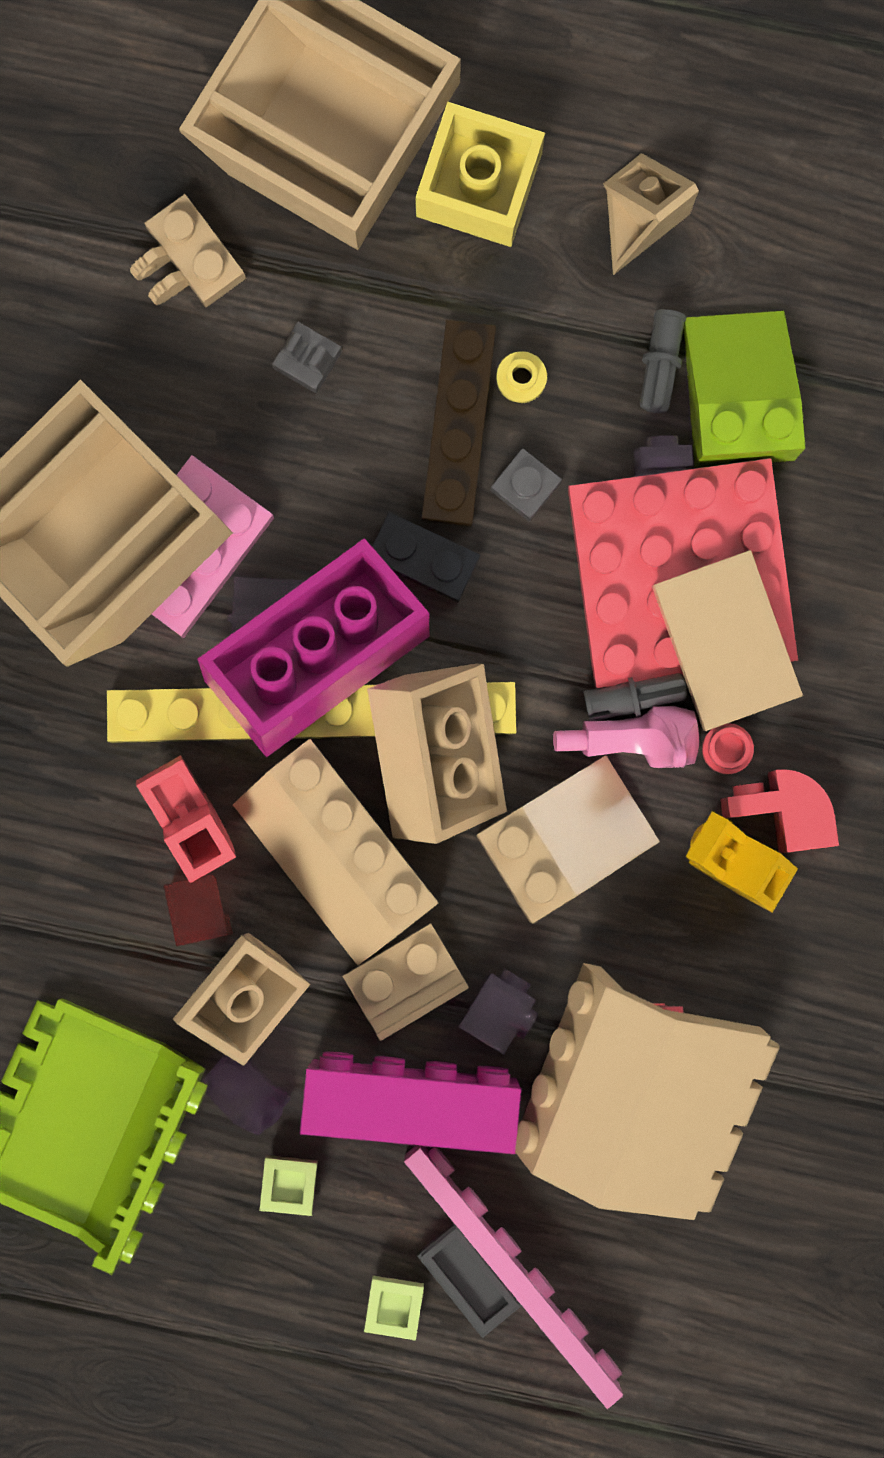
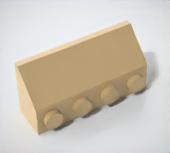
M311 739L307 740L271 768L233 804L358 966L439 903Z

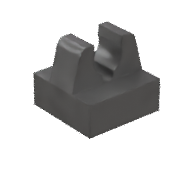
M297 322L272 365L274 370L317 394L341 355L342 348L302 323Z

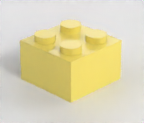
M447 102L416 194V217L511 247L542 156L545 133Z

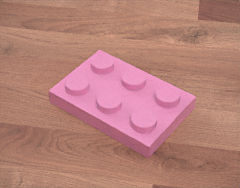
M193 455L190 456L177 476L219 517L233 534L151 614L183 638L274 519L272 513Z

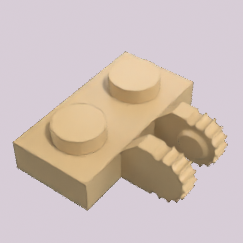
M186 194L145 222L147 230L159 244V247L152 248L142 257H139L130 268V272L136 280L149 277L169 261L177 268V272L170 273L163 280L156 283L148 293V296L156 305L165 303L172 296L190 286L204 306L208 307L246 279L243 270Z

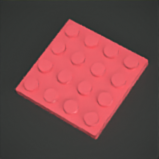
M771 458L568 487L595 688L611 687L628 682V677H633L634 682L676 673L683 675L652 585L749 550L752 551L790 661H798Z

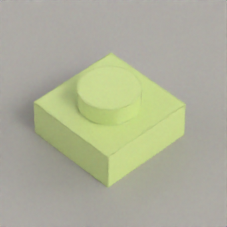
M267 1155L264 1164L260 1211L312 1216L318 1160Z
M373 1275L364 1332L416 1340L424 1283Z

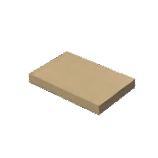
M751 550L652 585L703 731H708L803 696Z

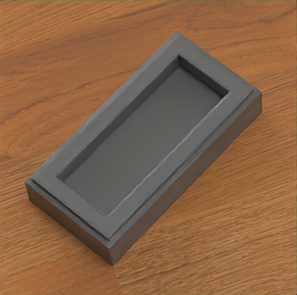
M455 1223L417 1252L418 1258L482 1338L522 1306Z

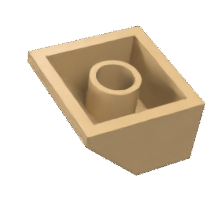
M246 933L240 936L173 1020L182 1028L244 1066L310 984L277 952L251 934Z

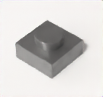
M522 448L491 486L490 491L530 522L561 484L562 479Z

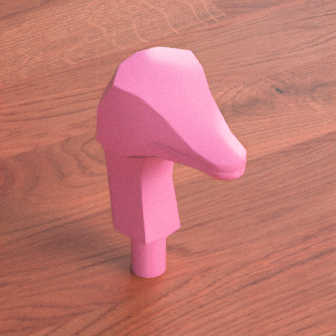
M653 706L648 713L641 717L616 721H584L582 730L554 731L553 745L555 751H583V754L588 757L618 752L643 754L650 767L678 768L695 763L699 748V730L694 711L675 706Z

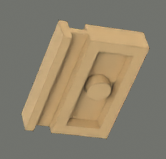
M431 923L342 976L380 1041L469 988Z

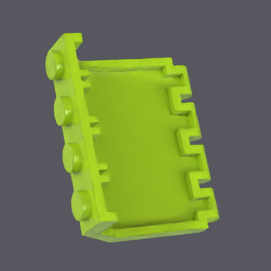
M63 998L58 999L56 1006L37 1000L22 1034L39 1042L35 1049L26 1044L18 1043L1 1080L3 1084L18 1091L16 1096L0 1091V1203L78 1237L98 1253L92 1266L112 1275L121 1261L130 1264L136 1254L143 1237V1233L135 1230L143 1211L150 1214L153 1213L165 1187L164 1183L157 1181L165 1161L171 1164L175 1163L187 1134L179 1131L186 1112L195 1115L207 1091L208 1085L200 1082L205 1068L161 1041Z

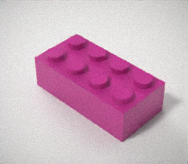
M364 538L199 657L198 662L205 683L262 753L268 757L430 637L429 612Z
M323 1052L320 1060L313 1059L306 1069L300 1134L515 1154L521 1088L517 1078H510L506 1068L477 1066V1074L457 1073V1064L448 1062L426 1061L424 1070L405 1068V1059L375 1056L373 1064L370 1065L353 1063V1054Z

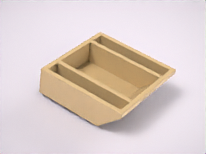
M258 0L179 130L228 175L359 250L446 107L447 102H449L460 84L461 59L360 0Z
M81 380L0 458V598L65 666L72 665L123 643L233 534L219 517Z

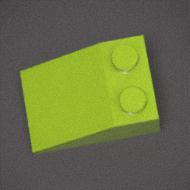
M784 311L686 317L684 338L695 468L770 458L772 462L795 461L805 450L801 394Z

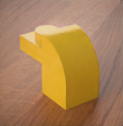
M711 812L707 821L694 832L690 849L685 856L690 860L689 864L771 913H773L798 870L781 853L748 837L728 819L714 812Z

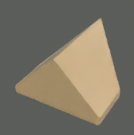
M642 153L603 183L607 190L613 275L690 215L699 192L694 182Z

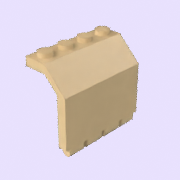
M583 963L577 981L570 988L568 1004L559 1027L551 1036L550 1050L541 1073L534 1080L531 1098L523 1119L518 1123L515 1152L533 1175L597 1208L695 1220L698 1211L711 1212L724 1181V1177L715 1171H728L743 1136V1132L734 1127V1125L747 1126L762 1091V1086L753 1081V1079H767L780 1045L771 1040V1036L759 1026L665 1010L625 991L601 966Z

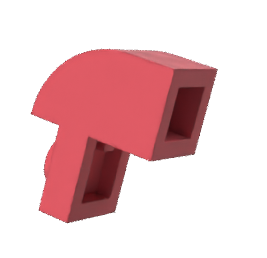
M181 755L136 780L137 788L163 829L165 843L190 883L236 858L233 844L221 819Z
M774 770L768 772L770 792H764L763 783L733 786L734 796L720 799L722 815L726 819L773 813L779 853L839 846L832 803L825 790L815 780L803 773L792 770Z

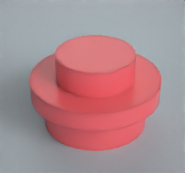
M732 723L711 729L706 734L702 743V754L705 762L712 770L721 774H734L742 771L748 766L754 753V744L749 733L741 726Z

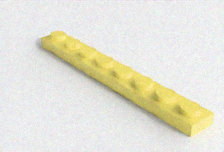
M515 682L487 683L495 735L516 734ZM376 685L362 686L292 739L375 737L367 689ZM210 688L107 690V741L110 743L252 740Z

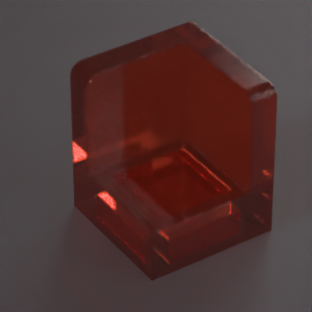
M214 875L202 876L192 883L189 880L164 885L176 946L233 934L229 914H224L217 878Z

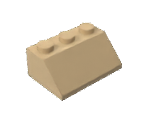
M470 664L407 674L367 689L393 838L437 844L507 812L484 664Z

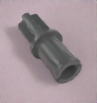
M661 309L654 312L649 352L643 354L642 362L646 364L640 407L651 413H666L668 411L676 369L682 366V360L678 355L686 316L678 311Z
M679 673L634 682L633 677H628V682L583 691L590 721H599L635 713L636 717H640V710L681 702L687 698L685 679Z

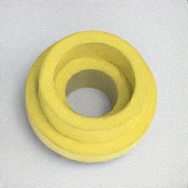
M523 351L512 353L505 357L498 367L497 385L507 399L517 403L530 402L540 396L546 386L547 371L545 365L532 353ZM519 368H524L530 372L532 378L529 382L520 384L513 379V372Z

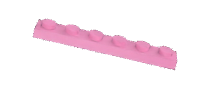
M416 1145L405 1154L404 1163L607 1409L624 1396L617 1381L622 1372L616 1363L603 1349L597 1354L594 1353L583 1339L589 1332L570 1308L561 1313L549 1298L555 1291L536 1267L528 1273L516 1258L522 1251L503 1227L495 1232L482 1216L488 1212V1209L469 1186L461 1191L449 1177L455 1169L437 1147H433L428 1151L422 1145Z

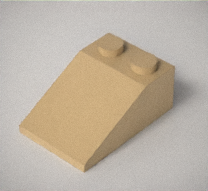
M606 755L476 835L525 916L532 924L660 842Z

